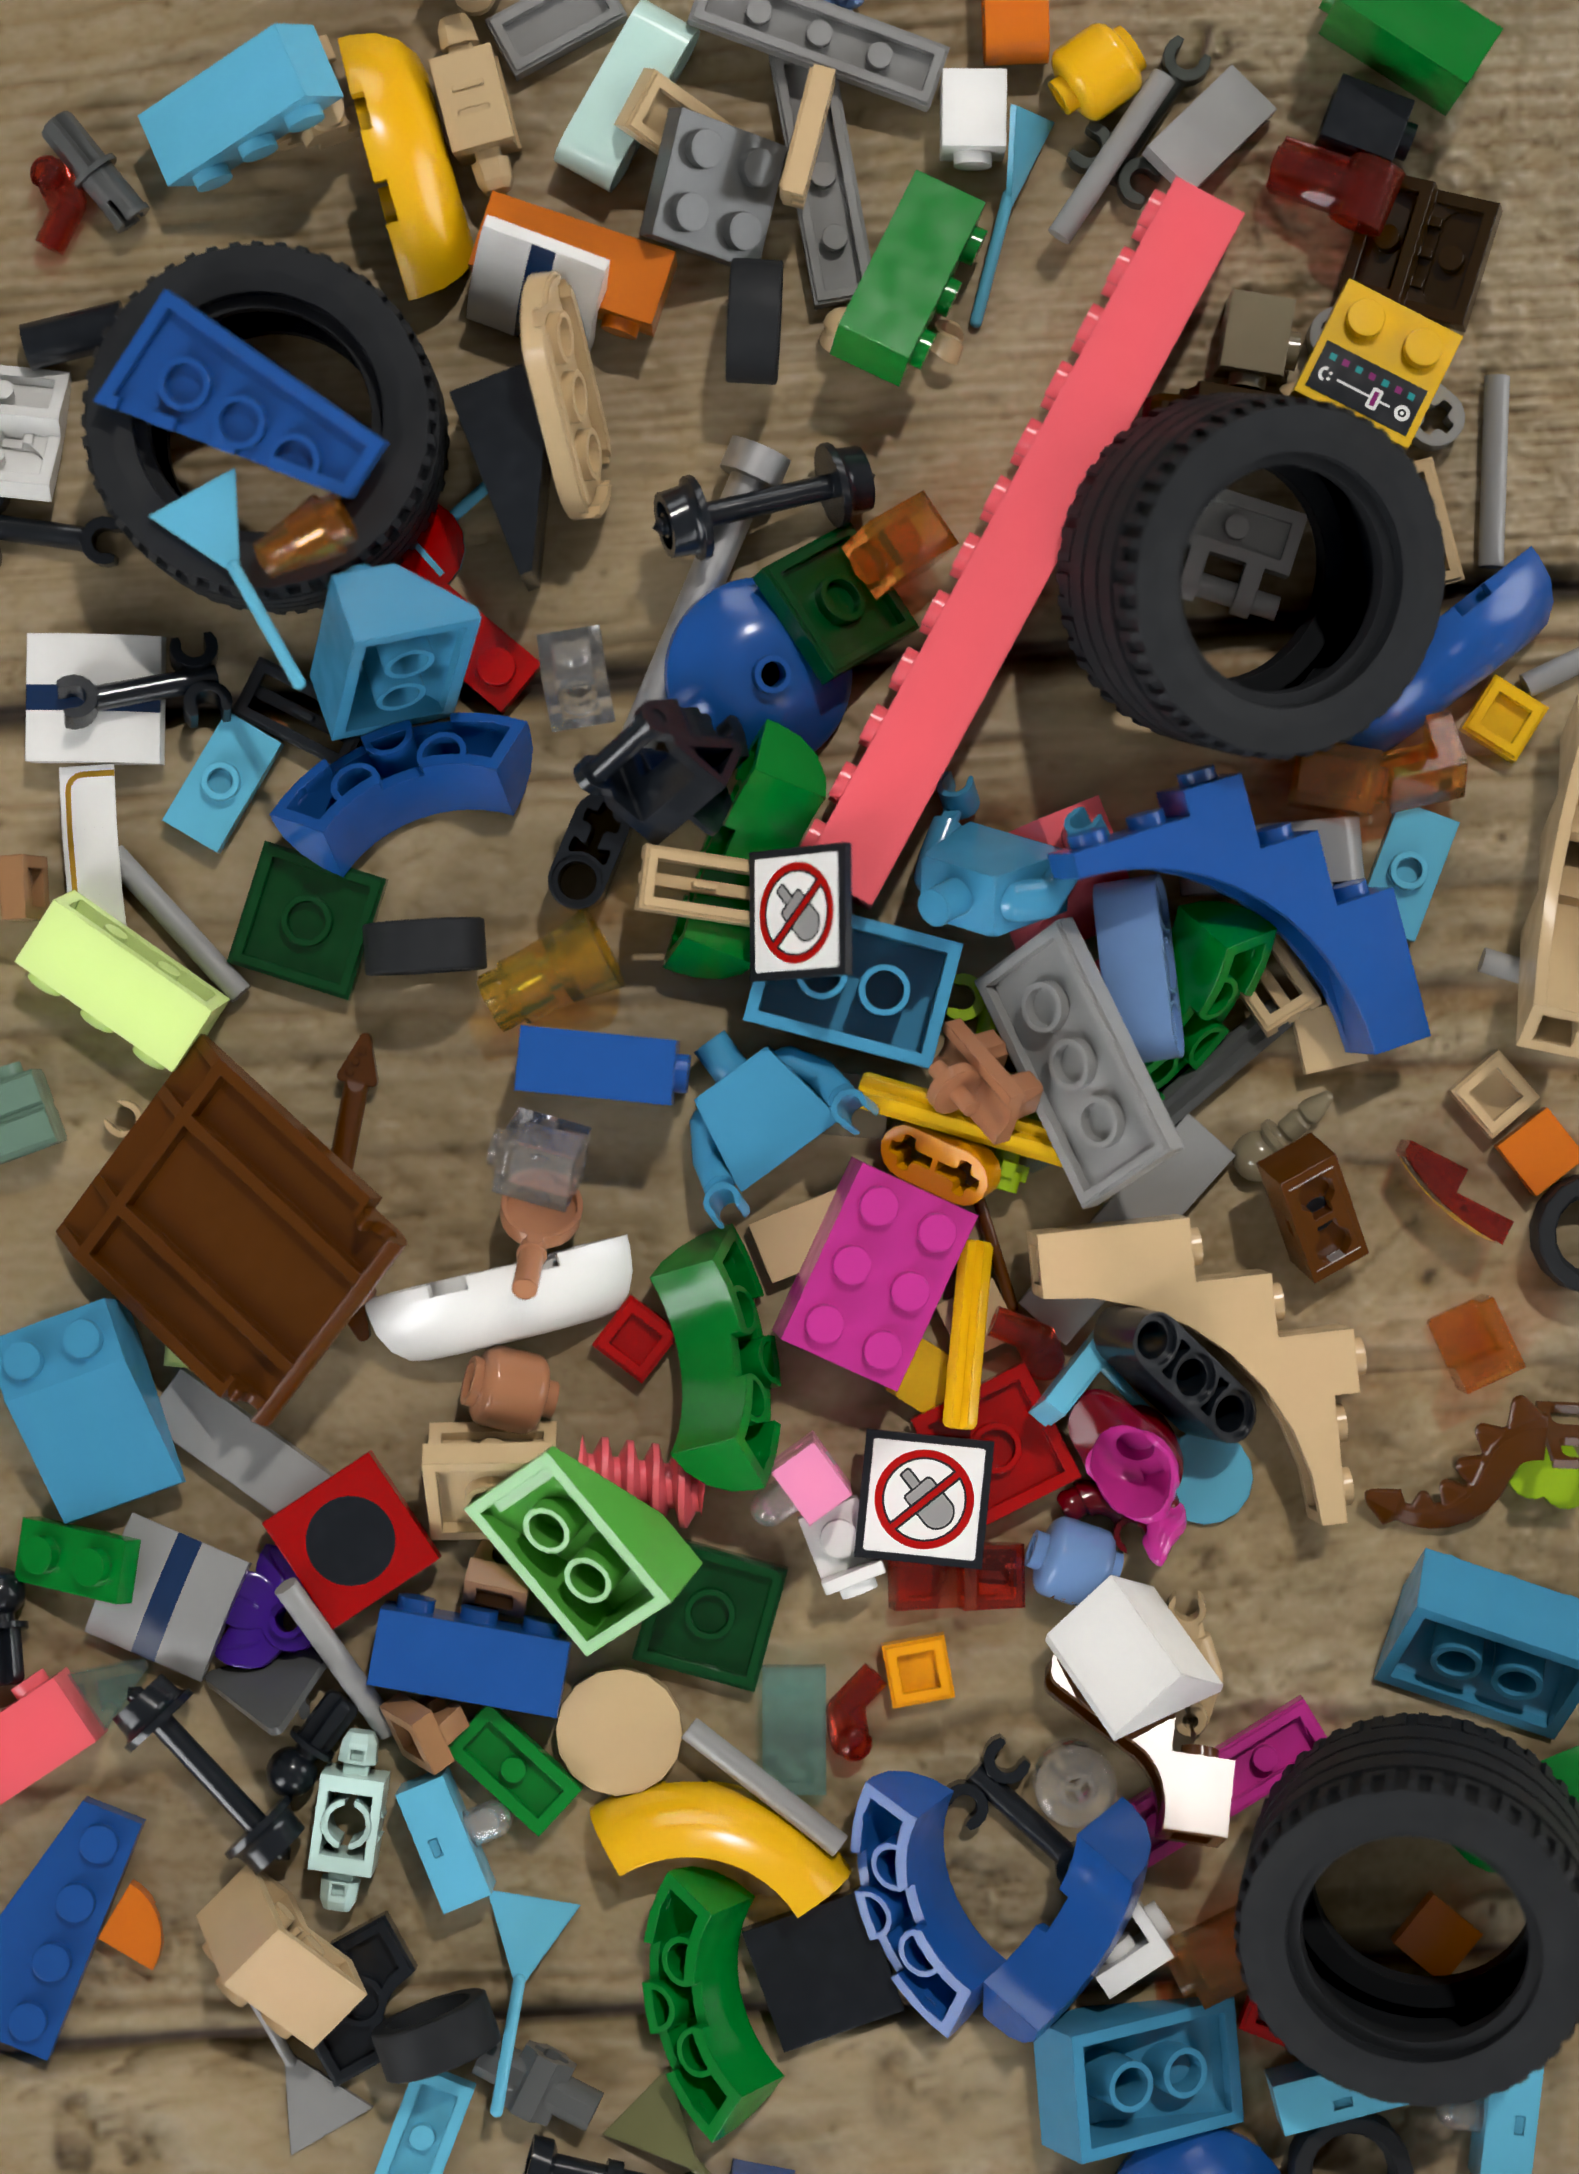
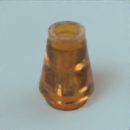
M331 492L322 498L313 494L267 532L263 538L254 542L253 547L264 570L271 578H275L282 573H289L346 554L347 545L358 540V534L349 513L334 493Z

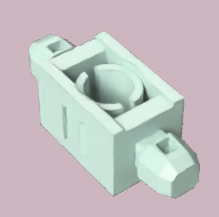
M350 1728L342 1739L338 1761L344 1762V1764L328 1762L320 1775L314 1824L311 1827L313 1832L307 1869L328 1872L322 1875L320 1900L323 1908L327 1910L349 1912L357 1900L361 1879L355 1876L371 1878L378 1866L381 1839L384 1833V1818L387 1813L386 1803L391 1771L370 1769L371 1766H376L378 1763L379 1748L376 1732L372 1730ZM334 1792H339L333 1799ZM350 1794L358 1795L354 1807L363 1814L366 1828L359 1833H355L348 1846L341 1845L345 1832L337 1827L334 1821V1810L345 1806ZM366 1841V1848L359 1847Z

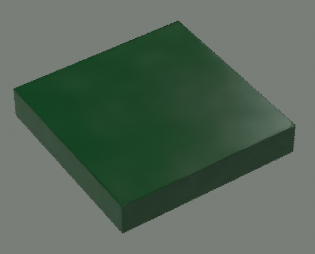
M851 522L846 527L836 528L767 565L752 577L822 685L827 684L909 637L920 628Z
M265 841L227 962L351 1001L364 960L363 925L376 922L389 880L354 868H350L346 875L341 877L321 868L297 850Z
M683 1538L703 1564L670 1604L642 1621L632 1659L755 1692L788 1567Z

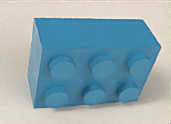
M852 914V975L752 982L743 1021L929 1069L933 1063L964 944Z

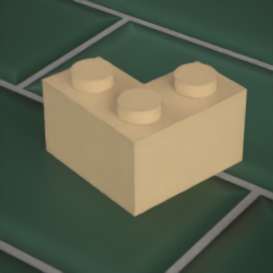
M245 1865L196 1915L206 1940L202 1944V1948L208 1958L215 1964L219 1973L215 1980L218 1988L235 2005L244 2007L249 2003L259 2010L265 2023L283 2039H288L293 2035L311 2049H314L367 1995L353 1961L308 1928L294 1894L263 1871L256 1874L250 1867Z

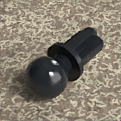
M0 1567V1686L16 1685L24 1680L21 1631L29 1628L28 1621H15V1613L21 1608L25 1600V1584L17 1580L15 1571L6 1567Z
M333 1689L327 1691L301 1727H292L289 1733L297 1744L276 1751L269 1759L266 1767V1778L274 1792L283 1797L288 1795L291 1798L304 1795L312 1788L317 1778L316 1759L318 1758L325 1762L332 1761L335 1756L332 1748L358 1713L357 1707L347 1695Z

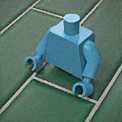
M944 772L936 786L943 811L941 816H934L919 851L914 873L915 885L920 890L918 908L922 918L928 924L936 927L947 923L985 936H1000L1067 911L1068 896L1079 879H1054L1047 856L1048 853L1061 850L1062 848L974 822H968L962 826L959 820L971 817L980 806L973 776L970 775L965 787L955 792L956 784L952 772ZM1083 807L1072 810L1064 820V827L1068 835L1099 826H1105L1107 835L1110 834L1102 815L1098 814L1093 822H1091L1086 809Z
M722 1031L694 1052L716 1082V1084L694 1099L698 1109L694 1111L689 1120L692 1163L705 1193L703 1201L705 1211L720 1229L725 1228L720 1220V1213L728 1204L735 1203L744 1218L747 1217L750 1213V1207L735 1187V1184L743 1192L836 1122L853 1135H858L860 1131L852 1125L853 1113L859 1107L864 1106L877 1116L879 1113L877 1104L855 1089L829 1060L793 1046L781 1047L775 1050L770 1045L746 1060L726 1031Z

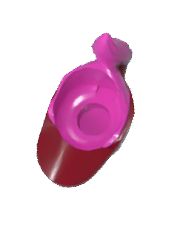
M1088 1390L1080 1396L1069 1413L1068 1430L1072 1443L1085 1465L1087 1474L1096 1482L1101 1495L1110 1507L1117 1513L1146 1525L1147 1533L1142 1538L1143 1546L1149 1559L1155 1565L1162 1566L1167 1559L1171 1547L1184 1533L1187 1525L1185 1507L1179 1502L1176 1493L1183 1476V1455L1177 1437L1167 1420L1156 1409L1141 1404L1130 1405L1119 1396L1105 1390Z

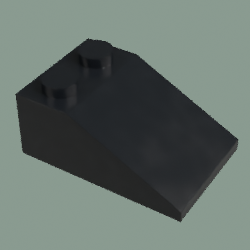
M519 364L452 390L449 394L518 572L527 590L532 591L541 587L551 467L530 383L523 365Z

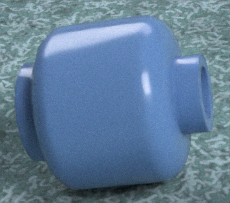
M1059 1517L1051 1523L1046 1532L1036 1530L1033 1533L1025 1554L1024 1565L1033 1569V1584L1037 1593L1077 1607L1110 1575L1121 1576L1124 1554L1116 1550V1541L1110 1531L1071 1517Z

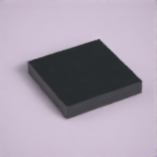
M861 1886L827 1897L799 1918L791 1910L742 1928L743 1938L784 2053L904 2011V2004L899 1990L890 1978L893 1976L887 1956L878 1939L869 1940L861 1919L854 1893Z

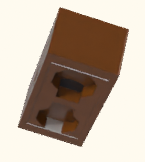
M1309 1133L1256 1163L1290 1261L1314 1284L1369 1253L1337 1156L1314 1134Z

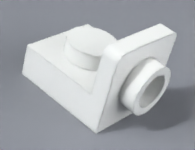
M857 1494L850 1496L810 1526L802 1515L798 1517L799 1524L821 1577V1584L825 1594L830 1595L839 1591L842 1599H849L876 1588L878 1584L875 1577L886 1572L884 1562L881 1559L854 1557L859 1509Z
M1140 1899L1138 1900L1132 1917L1140 1927L1141 1932L1134 1937L1129 1932H1123L1115 1948L1095 1975V1978L1109 1999L1174 1958L1166 1939L1175 1934V1931L1154 1900L1146 1906L1142 1904Z

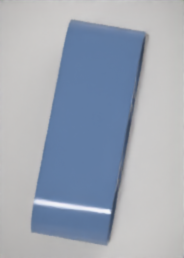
M1153 874L1094 884L1093 909L1101 976L1143 1063L1183 1057L1184 1032L1167 894L1161 875Z

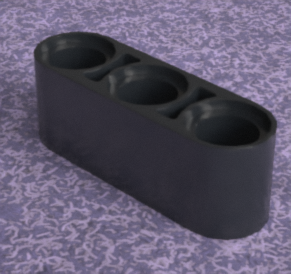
M1116 1304L1106 1308L1099 1315L1094 1326L1093 1338L1095 1347L1101 1357L1179 1430L1189 1435L1224 1443H1238L1249 1435L1256 1421L1257 1409L1254 1398L1233 1375L1171 1316L1164 1312Z

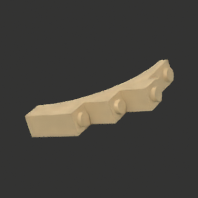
M1579 694L1576 697L1560 737L1558 793L1540 835L1538 892L1521 930L1516 1046L1579 1058Z
M1171 1214L1026 1230L1032 1292L1034 1295L1042 1299L1094 1298L1164 1312L1217 1347L1253 1383L1279 1422L1298 1468L1307 1517L1322 1526L1348 1523L1346 1505H1352L1354 1502V1484L1350 1469L1347 1466L1342 1467L1340 1442L1347 1441L1348 1423L1344 1406L1341 1403L1336 1404L1335 1395L1360 1393L1359 1376L1366 1374L1367 1358L1365 1346L1361 1337H1355L1354 1328L1334 1323L1278 1330L1277 1321L1284 1320L1285 1318L1283 1290L1279 1282L1273 1283L1272 1273L1261 1269L1195 1276V1266L1203 1264V1244L1198 1227L1191 1228L1190 1217Z

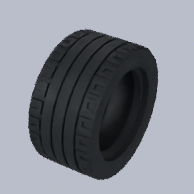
M252 240L250 245H241L238 241L229 243V248L218 250L216 246L206 248V253H201L197 256L195 253H192L185 257V262L177 266L172 263L164 267L165 272L157 277L152 275L146 281L148 285L139 293L135 290L129 296L130 301L125 307H119L114 315L117 318L111 328L106 327L101 334L104 339L100 347H95L93 353L95 362L93 368L88 369L85 377L88 381V387L82 393L85 414H81V425L86 431V435L82 437V442L88 454V460H86L88 470L94 474L95 481L93 484L101 495L107 512L114 518L115 524L150 561L177 582L198 595L207 597L210 601L226 604L240 611L242 609L250 610L228 570L148 517L184 496L172 466L170 453L171 431L119 410L93 402V400L164 289L173 291L241 340L264 335H292L314 340L335 350L349 360L362 374L370 397L372 411L371 430L388 441L390 445L354 499L341 496L335 504L320 515L291 528L270 532L239 530L240 564L266 612L286 615L288 611H295L297 614L308 612L309 609H324L331 575L339 574L352 566L360 564L372 567L393 563L400 565L404 562L402 556L408 549L414 550L418 544L417 539L430 526L428 518L432 512L436 513L439 505L437 501L440 492H443L446 484L443 479L444 473L448 470L449 465L447 458L448 448H450L449 422L445 411L443 394L431 363L403 314L380 288L377 289L372 285L370 279L362 274H357L344 262L335 263L330 255L321 252L316 254L300 245L294 249L288 247L285 242L264 245L262 241Z
M1222 392L1210 393L1209 395H1191L1187 399H1176L1169 402L1166 408L1157 407L1150 410L1147 417L1137 418L1132 422L1129 430L1118 433L1114 437V441L1109 446L1104 447L1100 452V458L1095 464H1091L1086 471V476L1082 483H1079L1075 492L1074 502L1069 506L1066 513L1067 518L1061 532V548L1058 550L1057 555L1058 572L1056 573L1057 583H1059L1058 606H1060L1062 613L1061 621L1063 627L1067 629L1069 635L1068 643L1070 649L1076 654V662L1081 669L1087 671L1088 680L1092 687L1099 688L1100 696L1107 702L1114 703L1116 710L1122 716L1130 717L1133 723L1147 727L1156 734L1178 741L1239 756L1256 757L1266 760H1272L1273 758L1287 760L1292 759L1294 755L1301 757L1312 756L1316 750L1325 752L1332 749L1335 743H1345L1351 740L1355 734L1364 732L1370 727L1371 722L1376 718H1381L1387 713L1388 708L1397 702L1403 690L1412 682L1420 666H1422L1425 654L1437 629L1445 590V550L1442 528L1436 515L1434 500L1428 491L1425 480L1420 478L1417 473L1415 463L1406 456L1405 450L1398 443L1390 441L1389 434L1383 428H1375L1372 420L1356 416L1353 410L1347 407H1338L1335 403L1315 401L1314 399L1302 397ZM1264 468L1284 482L1298 499L1307 515L1315 542V583L1306 614L1287 644L1263 665L1242 675L1226 678L1205 659L1195 644L1187 626L1181 597L1182 566L1191 534L1210 503L1226 487L1239 478Z
M1421 1712L1419 1714L1397 1713L1396 1716L1384 1717L1382 1715L1374 1716L1373 1719L1367 1721L1359 1720L1352 1723V1726L1347 1729L1339 1728L1332 1731L1331 1735L1327 1738L1317 1740L1310 1751H1303L1297 1755L1295 1764H1289L1285 1768L1281 1780L1273 1784L1269 1797L1264 1800L1249 1846L1235 1909L1236 1925L1234 1939L1237 1941L1235 1953L1237 1960L1242 1963L1240 1969L1241 1978L1248 1985L1246 1992L1251 2001L1257 2004V2012L1261 2020L1268 2024L1269 2031L1276 2038H1279L1285 2044V2048L1302 2061L1301 2063L1314 2069L1322 2077L1342 2088L1358 2092L1371 2099L1418 2107H1437L1446 2104H1466V2102L1474 2100L1479 2101L1493 2093L1509 2090L1515 2084H1521L1528 2079L1530 2073L1544 2068L1549 2058L1556 2057L1561 2051L1562 2042L1570 2040L1574 2035L1575 2025L1579 2024V1803L1576 1797L1569 1795L1568 1786L1561 1779L1555 1778L1552 1774L1553 1770L1547 1763L1541 1762L1535 1753L1529 1749L1521 1748L1517 1745V1741L1509 1736L1505 1737L1497 1733L1495 1729L1483 1728L1467 1719L1461 1720L1452 1718L1449 1715H1442V1717L1432 1716L1429 1713ZM1405 1836L1434 1839L1459 1847L1490 1866L1512 1890L1524 1913L1526 1923L1517 1938L1503 1952L1474 1969L1444 1976H1421L1402 1973L1384 1967L1363 1956L1339 1935L1323 1911L1316 1892L1315 1882L1335 1860L1363 1844L1385 1838Z

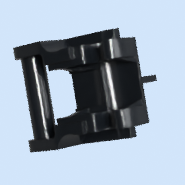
M677 699L647 700L635 711L634 721L597 755L583 757L574 766L573 774L577 784L585 792L591 795L603 796L610 810L650 843L659 845L688 819L707 835L714 836L717 834L733 803L726 785L733 771L747 760L750 755L743 727L734 715H729L716 727V733L710 715L700 713L698 707H680ZM652 740L664 741L668 753L644 747Z

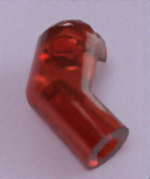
M43 155L33 162L30 169V179L35 186L39 187L49 210L35 238V242L63 256L86 211L87 198L83 188L77 189L73 184L76 177L71 168H67L61 159H57L53 155Z
M1001 1306L996 1308L987 1336L1016 1346L1022 1362L1025 1363L1033 1378L1041 1381L1054 1379L1062 1371L1065 1364L1064 1352L1054 1328Z
M866 1662L834 1694L826 1706L828 1737L831 1747L836 1754L843 1756L845 1760L850 1762L863 1760L872 1750L873 1742L872 1737L869 1735L866 1707L888 1685L883 1677Z

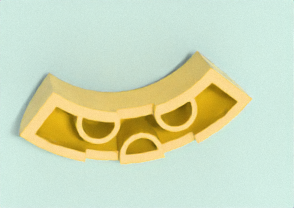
M377 33L337 38L350 94L352 100L355 99L354 105L361 128L360 133L373 181L375 184L386 181L388 183V186L378 188V194L408 301L442 290L460 278L469 267L468 262L474 243L445 143L428 73L418 55L400 40Z
M708 1780L707 1782L680 1781L670 1783L659 1781L641 1793L621 1796L612 1795L591 1806L589 1809L596 1834L619 1876L646 1864L665 1859L686 1857L716 1860L738 1867L762 1880L789 1905L797 1918L813 1909L834 1893L848 1879L852 1871L839 1851L832 1857L746 1788L732 1783Z

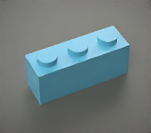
M274 23L138 115V118L167 186H196L198 192H206L228 183L233 178L231 170L241 163L254 162L274 153L279 147L276 141L287 133L304 131L320 123L325 118L323 110L343 98L344 95L314 25Z

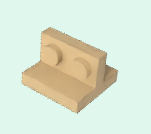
M539 1421L533 1431L528 1434H514L480 1426L474 1422L429 1423L428 1443H423L421 1465L430 1539H488L464 1508L551 1446L558 1449L557 1421Z

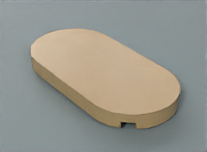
M556 271L532 273L526 279L521 297V343L525 367L557 494L566 515L571 520L599 519L607 510L611 496L612 484H610V480H601L602 464H610L611 445L579 306L571 285L567 283L566 279H560V273Z

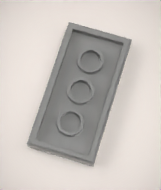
M1073 917L1057 919L974 981L1000 1037L1006 1043L1007 1052L1017 1072L1031 1071L1043 1085V1093L1036 1112L1082 1209L1099 1205L1185 1148Z

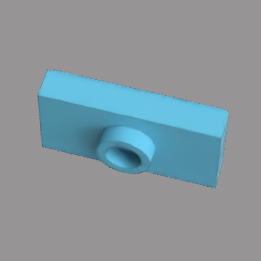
M232 714L231 721L223 722L221 720L162 821L220 854L283 749L284 744Z
M1399 800L1396 802L1367 879L1368 887L1394 888L1406 939L1409 942H1415L1460 822Z

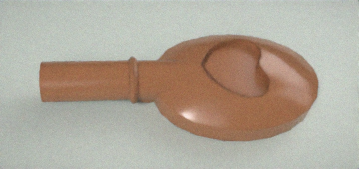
M530 1171L512 1179L502 1194L499 1213L502 1226L512 1239L521 1244L516 1252L518 1260L512 1283V1292L520 1299L528 1300L536 1296L543 1264L547 1260L546 1249L562 1245L570 1240L578 1230L581 1222L583 1199L580 1191L569 1179L554 1172Z

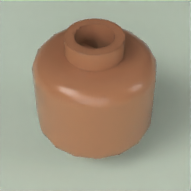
M494 1345L488 1347L481 1357L474 1355L469 1360L461 1386L460 1401L462 1405L469 1406L472 1420L480 1426L514 1434H528L533 1431L541 1417L548 1419L552 1417L558 1402L560 1386L558 1381L550 1380V1367L544 1356L503 1345Z

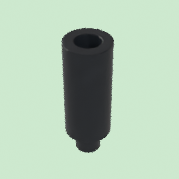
M117 300L20 324V337L30 368L35 370L92 356L95 347H100L104 339L101 334L106 327H112L117 319L114 316L119 307L123 308L121 301Z

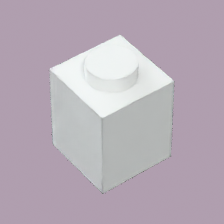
M943 68L940 82V161H954V168L959 170L979 171L992 167V161H1003L1007 146V69Z

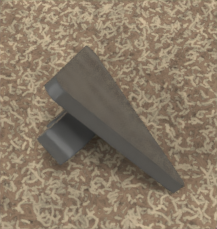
M311 1646L301 1652L282 1651L275 1660L264 1668L246 1669L230 1665L209 1671L205 1675V1680L208 1687L267 1733L276 1736L285 1731L297 1711H299L302 1720L309 1717V1693L327 1668V1665L314 1647Z

